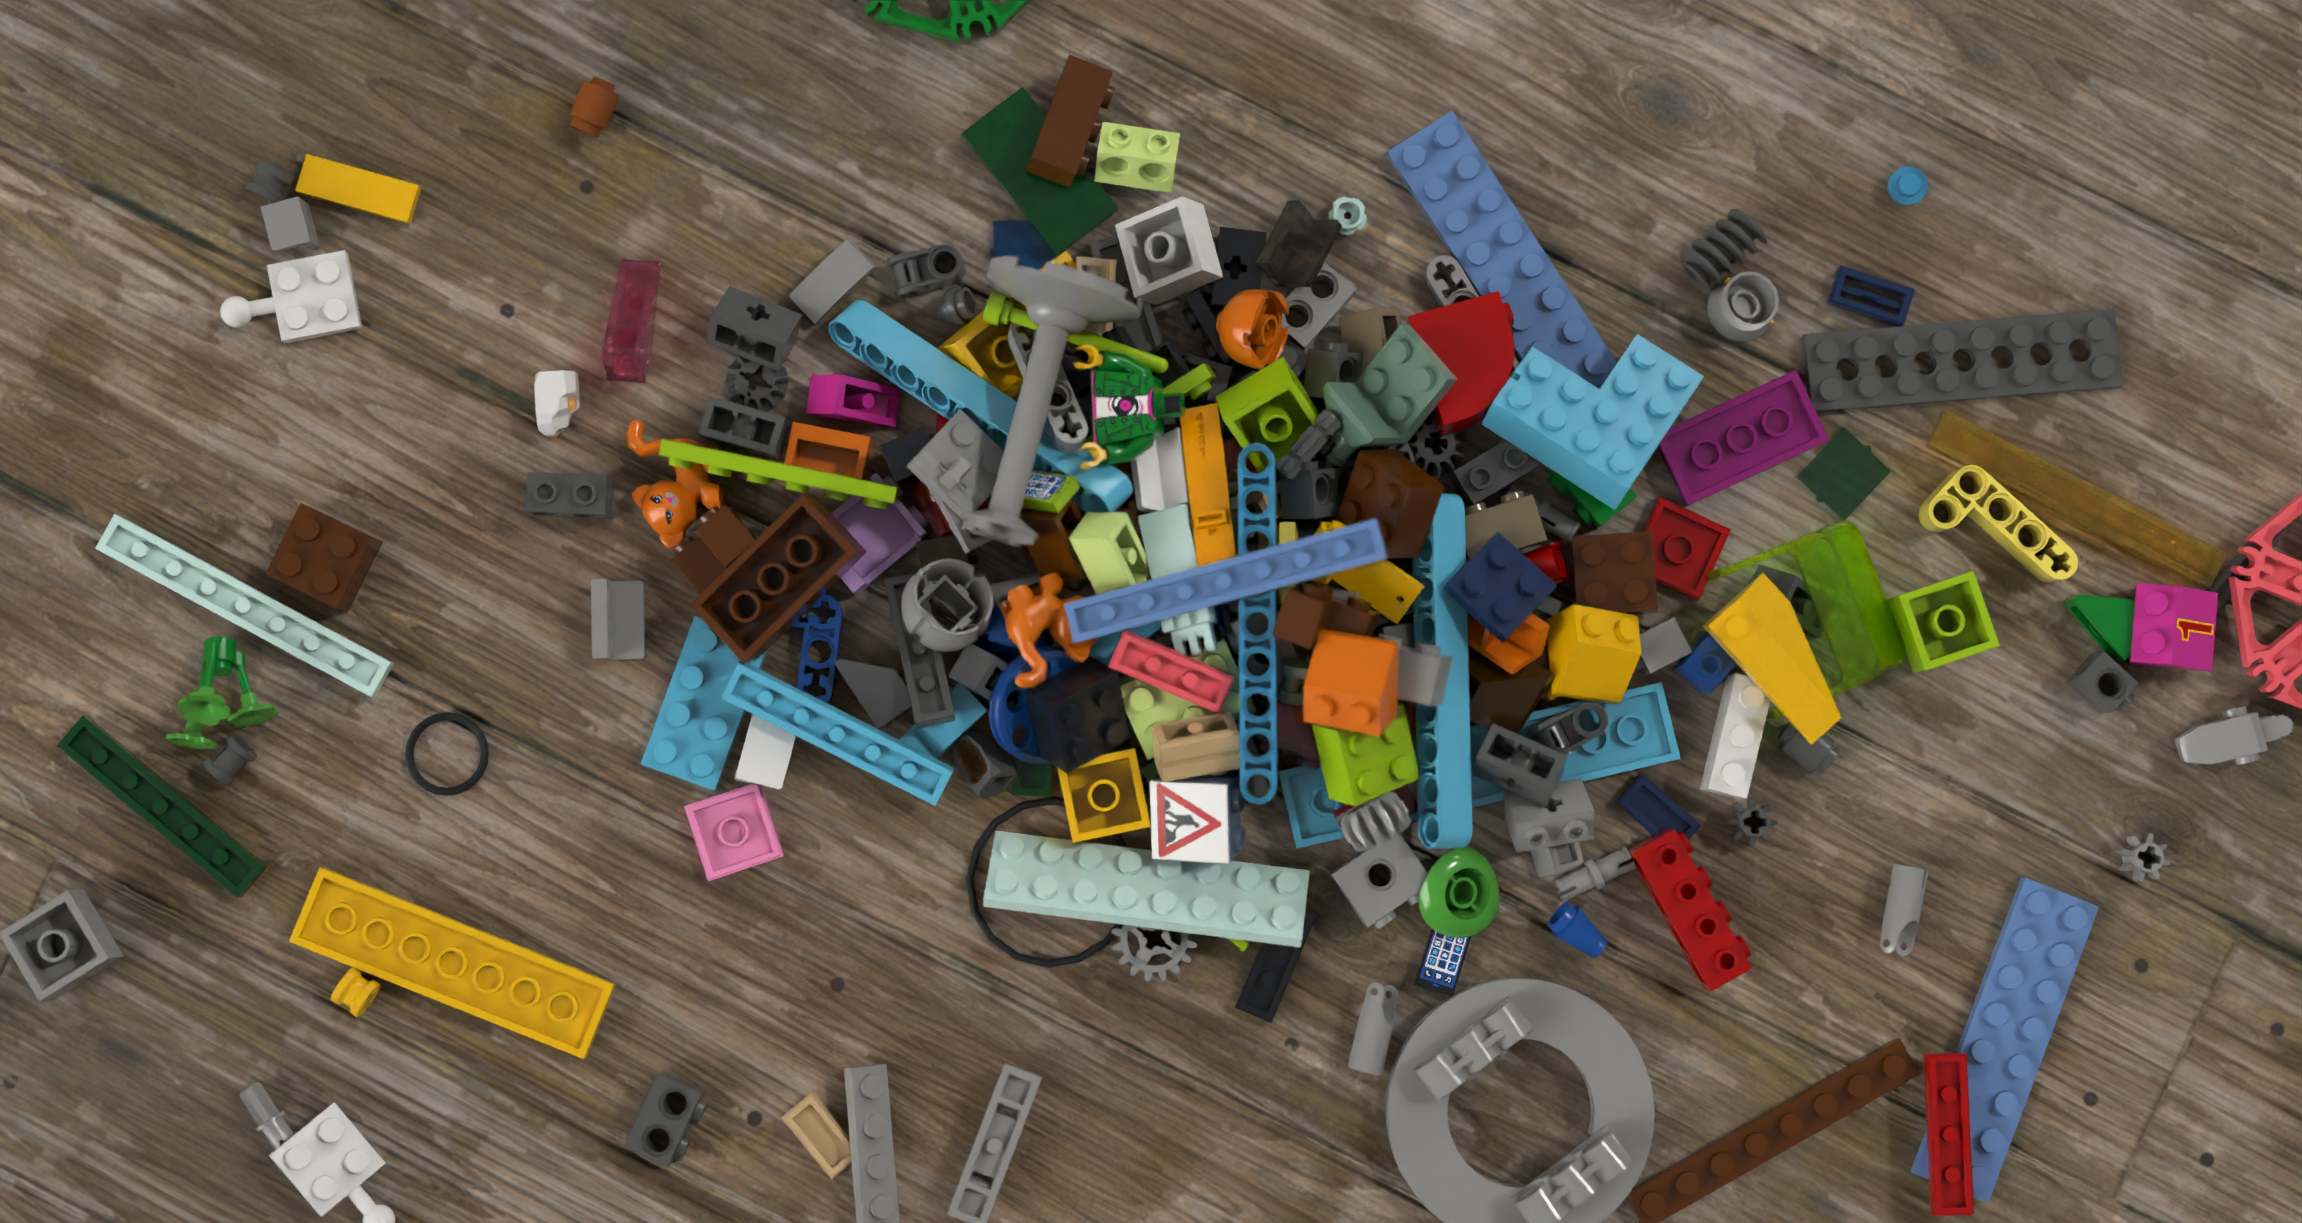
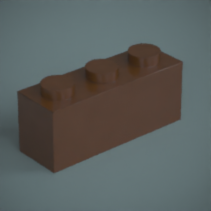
M1069 54L1027 166V172L1070 188L1075 176L1083 177L1090 159L1089 155L1084 154V150L1088 141L1095 144L1103 121L1097 120L1096 117L1100 107L1107 110L1115 87L1108 85L1113 71Z

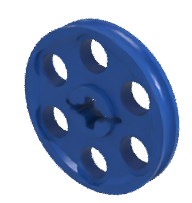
M1054 645L1035 647L1048 665L1046 679L1078 662L1066 656L1065 648ZM1019 655L1006 667L994 687L989 707L991 730L998 744L1016 758L1031 764L1050 763L1040 757L1025 691L1028 688H1019L1015 683L1016 676L1019 673L1032 671V667L1023 659L1022 655ZM1018 690L1020 694L1018 703L1013 708L1007 709L1006 699L1008 695ZM1024 725L1026 730L1024 738L1019 743L1013 744L1012 736L1014 731Z

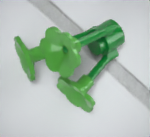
M211 637L204 641L198 689L195 692H191L188 697L180 699L177 705L178 710L183 712V718L187 721L185 732L166 734L165 740L171 741L174 745L188 746L194 749H216L217 743L201 735L203 724L213 726L218 724L220 719H228V723L233 724L235 728H242L249 725L263 724L269 718L279 714L278 708L273 707L271 703L259 705L256 693L251 691L245 668V653L236 651L235 640L227 637ZM232 668H236L243 693L240 696L243 708L230 715V708L225 705V699L222 696L215 695L212 685L214 676L230 675Z

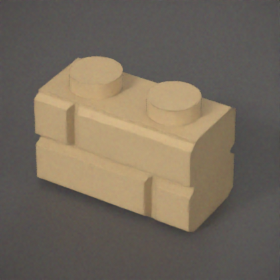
M1231 711L1152 725L1154 761L1162 782L1184 780L1206 774L1222 776L1229 770L1240 768V737Z

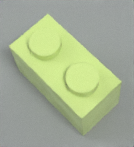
M1087 512L1069 539L1096 595L1151 580L1146 553L1127 512Z

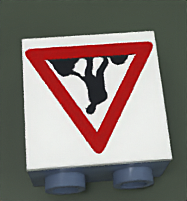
M1206 774L1168 782H1162L1160 775H1157L1150 781L1152 859L1230 863L1241 853L1246 844V829L1244 826H1241L1240 811L1244 809L1245 798L1240 789V775L1224 774L1222 776H1212Z

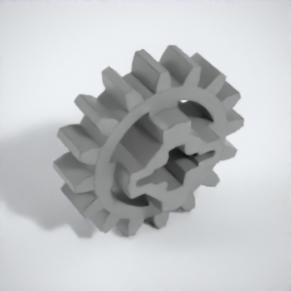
M1123 925L1122 928L1112 929V934L1119 936L1121 941L1112 945V949L1117 951L1123 950L1124 953L1118 963L1122 965L1130 962L1132 964L1130 975L1132 976L1139 970L1145 971V981H1150L1153 972H1158L1162 981L1166 980V970L1170 968L1178 975L1181 971L1177 963L1180 960L1190 963L1192 960L1185 953L1186 949L1197 947L1196 942L1188 940V935L1192 933L1181 932V944L1179 946L1171 941L1169 930H1163L1161 937L1167 945L1171 946V949L1155 945L1150 949L1145 946L1147 938L1137 929L1138 926ZM1140 927L1145 931L1149 930L1153 932L1155 930L1153 928ZM1128 930L1138 937L1140 948L1135 956L1131 953L1128 946ZM1165 953L1172 958L1160 965L1147 964L1151 956Z

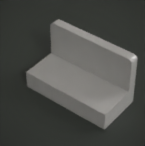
M591 579L593 659L599 661L638 660L646 657L644 582Z

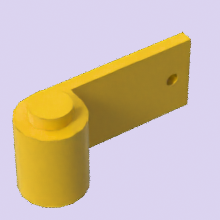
M1333 521L1332 523L1323 522L1314 535L1343 528L1346 525L1339 521ZM1387 559L1311 579L1320 584H1327L1333 579L1348 591L1360 592V598L1371 602V607L1396 624L1424 587L1422 583Z

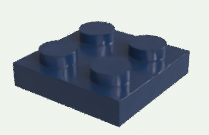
M1497 532L1443 589L1503 643L1551 594L1557 585L1504 536Z

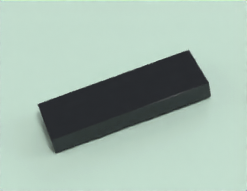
M1305 908L1301 947L1261 942L1235 1008L1272 1023L1317 916L1316 912Z

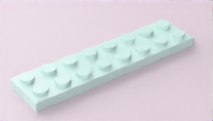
M995 831L983 907L1301 947L1310 871L1239 861L1213 863L1152 859V850L1082 841L1073 843L1072 840Z

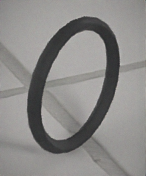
M437 713L424 719L412 731L406 745V765L415 782L426 791L436 795H457L469 790L483 776L488 765V742L483 731L470 718L458 713ZM446 720L457 721L471 729L477 737L481 752L480 763L472 777L463 784L448 788L438 787L426 781L418 772L414 762V747L423 730L436 722Z

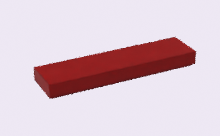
M1967 1053L1924 1054L1930 1213L1933 1216L1974 1215Z

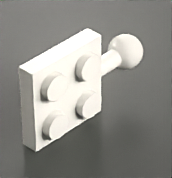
M345 250L269 264L267 269L273 297L247 301L243 297L232 296L227 298L220 308L221 318L231 327H243L254 316L276 312L280 337L284 344L362 329L349 257Z
M335 1102L269 1155L320 1217L348 1196L364 1215L363 1223H395L394 1212L386 1205H376L360 1186L361 1183L381 1168L385 1162Z

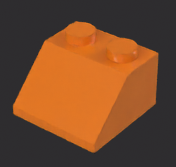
M1322 629L1319 632L1304 682V722L1380 736L1397 717L1399 642Z

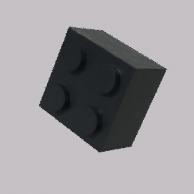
M1088 656L1084 662H1077L1045 679V681L1035 687L1025 690L1040 757L1067 774L1131 739L1118 672L1091 656Z

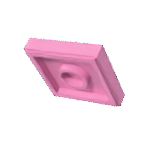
M753 783L684 806L708 881L785 857L762 785Z

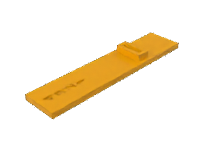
M1214 403L1185 409V414L1183 417H1180L1196 560L1197 567L1237 557L1218 404Z

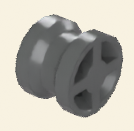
M258 161L255 166L256 175L254 180L247 183L245 190L270 203L284 200L283 192L286 187L292 185L295 178L267 163Z

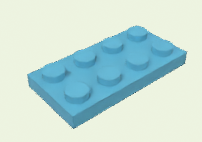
M694 616L641 765L717 791L746 710L721 698L740 659L700 617ZM767 651L756 661L748 662V664L761 670Z

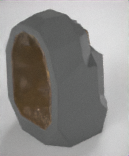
M965 732L954 744L953 753L956 767L968 787L978 797L996 796L1009 789L1018 778L1013 761L1004 755L995 741L988 740L981 732Z

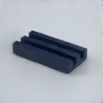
M1842 265L1837 268L1835 274L1837 276L1832 284L1831 295L1828 297L1826 304L1896 327L1904 326L1915 289ZM1847 278L1902 296V302L1846 285L1844 280ZM1840 293L1899 311L1898 315L1840 297Z

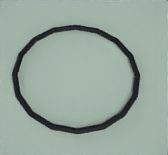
M1057 797L1021 802L993 819L973 847L966 877L971 913L987 939L1015 960L1044 967L1082 962L1109 945L1115 937L1112 934V929L1121 928L1123 925L1114 924L1103 940L1079 955L1046 960L1021 954L992 933L978 910L973 879L980 850L999 824L1024 809L1053 804L1065 807L1064 799ZM1119 833L1112 835L1118 846L1127 847Z

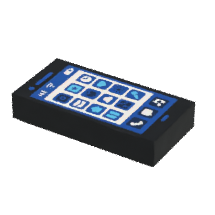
M1431 928L1414 984L1453 997L1471 936L1463 938L1449 937Z

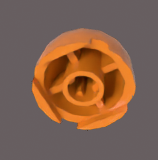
M1249 289L1233 296L1219 313L1216 320V329L1219 333V339L1224 352L1238 364L1260 370L1265 368L1264 365H1270L1278 360L1284 350L1289 327L1286 326L1284 329L1281 328L1282 314L1289 315V308L1285 297L1278 291L1266 289Z

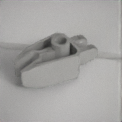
M2240 706L2221 711L2223 716L2221 719L2191 726L2174 740L2180 762L2211 765L2235 759L2236 765L2260 760L2259 753L2268 750L2266 742L2290 736V733L2293 732L2294 723H2292V719L2284 716V714H2271V716L2259 717L2258 712H2247L2246 706Z

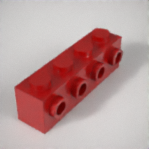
M1666 827L1659 833L1627 849L1640 877L1702 988L1712 992L1752 969L1747 959L1752 956L1749 947L1740 935L1735 937L1728 925L1732 921L1731 915L1721 900L1715 902L1709 891V888L1713 887L1712 881L1702 866L1696 868L1689 855L1694 852L1692 845L1682 831L1677 833L1675 829Z

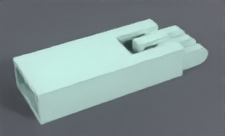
M1182 504L1138 516L1151 580L1197 568L1191 508L1189 505ZM1214 606L1160 620L1163 633L1171 634L1174 650L1188 655L1185 642L1189 641L1192 655H1200L1203 652L1200 640L1202 637H1204L1208 652L1218 649L1213 623H1217Z

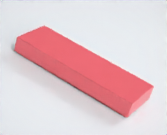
M1123 630L1108 664L1109 668L1218 714L1235 679V675L1182 654L1129 630Z

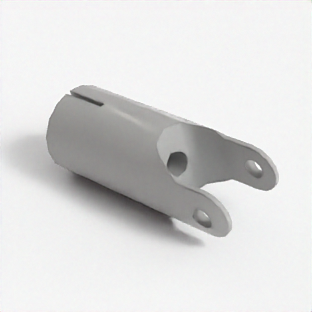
M1893 864L1880 939V947L1883 952L1892 953L1896 950L1900 956H1908L1912 952L1920 921L1928 870ZM1887 940L1890 941L1889 947L1886 946ZM1906 943L1907 949L1903 950V945Z
M1378 982L1368 986L1365 1001L1362 1004L1348 1068L1382 1076L1396 1014L1395 1007L1398 992L1394 986L1386 985L1383 987ZM1377 989L1378 993L1374 996L1373 990ZM1389 991L1392 993L1391 998L1387 997Z

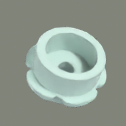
M1341 197L1333 203V209L1329 211L1328 219L1331 226L1336 227L1340 234L1352 235L1355 230H1361L1365 226L1367 216L1364 214L1365 206L1360 200ZM1350 213L1351 218L1345 219L1344 214Z

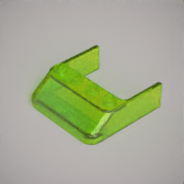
M1838 521L1707 572L1709 580L1724 577L1782 553L1793 555L1841 673L1839 681L1827 685L1832 696L1867 683L1898 667L1904 660L1906 648L1863 537L1859 529L1850 522ZM1774 706L1768 709L1766 719H1775L1784 715Z

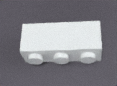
M1737 673L1727 675L1699 790L1734 799H1747L1770 705L1769 698L1748 676Z

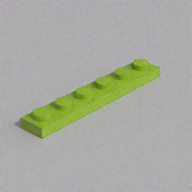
M662 439L659 455L670 457L668 465L692 469L693 462L709 465L707 473L731 477L732 470L747 473L746 481L770 485L771 478L786 481L785 489L809 493L810 486L825 489L824 497L848 501L849 494L864 497L863 505L882 509L887 508L888 502L898 503L901 487L673 440Z

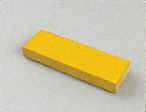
M306 154L295 191L305 196L411 225L421 187L417 184Z

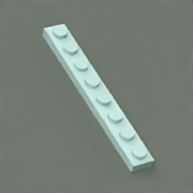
M113 515L95 549L370 697L375 698L394 665L393 662L120 515Z

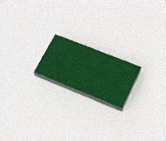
M1022 87L961 134L970 148L1057 257L1118 211V206L1099 182H1095V177L1087 167L1082 178L1074 177L1070 188L1026 171L1046 115L1024 87Z

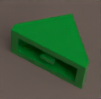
M2079 594L2067 597L2062 602L2098 646L2115 662L2126 660L2131 656L2135 600Z

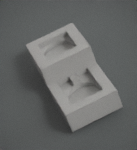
M847 239L792 291L789 298L814 324L821 323L846 295L853 293L876 266L850 239Z

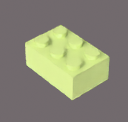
M1223 633L1215 635L1218 646L1216 651L1208 652L1205 641H1202V654L1193 656L1190 647L1187 648V654L1190 657L1235 675L1220 713L1231 711L1234 721L1240 719L1239 668ZM1126 675L1119 678L1126 714L1147 760L1154 758L1152 725L1218 714ZM1250 696L1247 705L1249 711L1254 713L1257 710Z

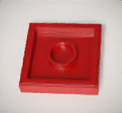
M1658 497L1643 531H1652L1656 583L1695 601H1699L1731 529L1662 497Z

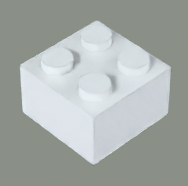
M1181 196L1115 225L1133 295L1136 299L1140 298L1142 301L1157 305L1223 278L1204 205Z

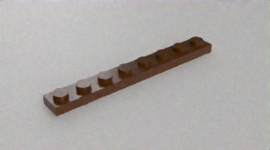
M1895 1038L1633 1187L1626 1200L1639 1223H1659L1920 1073L1901 1039Z

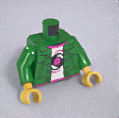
M1090 344L1080 345L1075 348L1076 350L1086 351L1089 356L1086 364L1074 362L1075 368L1081 370L1095 366L1097 369L1090 370L1093 442H1088L1077 450V452L1088 451L1093 457L1092 462H1084L1080 465L1083 470H1090L1100 462L1107 465L1135 460L1153 446L1155 438L1164 435L1163 418L1184 416L1185 401L1183 393L1162 394V382L1160 379L1152 376L1148 366L1128 355L1103 350L1098 352Z

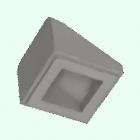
M1579 842L1531 850L1538 877L1556 875L1585 866Z

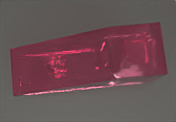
M621 259L602 347L606 380L646 384L652 354L661 269L660 262Z

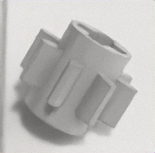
M2144 833L2141 837V842L2134 835L2126 836V841L2129 845L2125 849L2116 850V853L2122 856L2123 861L2119 870L2133 871V881L2137 882L2143 881L2145 872L2151 879H2159L2160 874L2157 870L2162 865H2170V862L2164 859L2163 850L2167 848V844L2152 843L2153 834ZM2139 852L2148 856L2147 863L2138 859Z

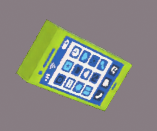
M1032 470L1022 508L1059 513L1080 488L1076 477Z

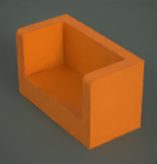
M793 422L784 463L866 480L873 440L869 436Z

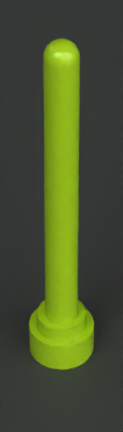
M992 291L984 310L983 321L999 326L1000 323L1007 325L1009 322L1037 331L1038 326L1029 319L1026 310L1015 307V302L1009 301V296ZM1084 330L1081 333L1068 336L1067 342L1078 346L1090 344L1098 352L1103 350L1128 355L1148 366L1151 371L1161 374L1168 369V362L1164 358Z

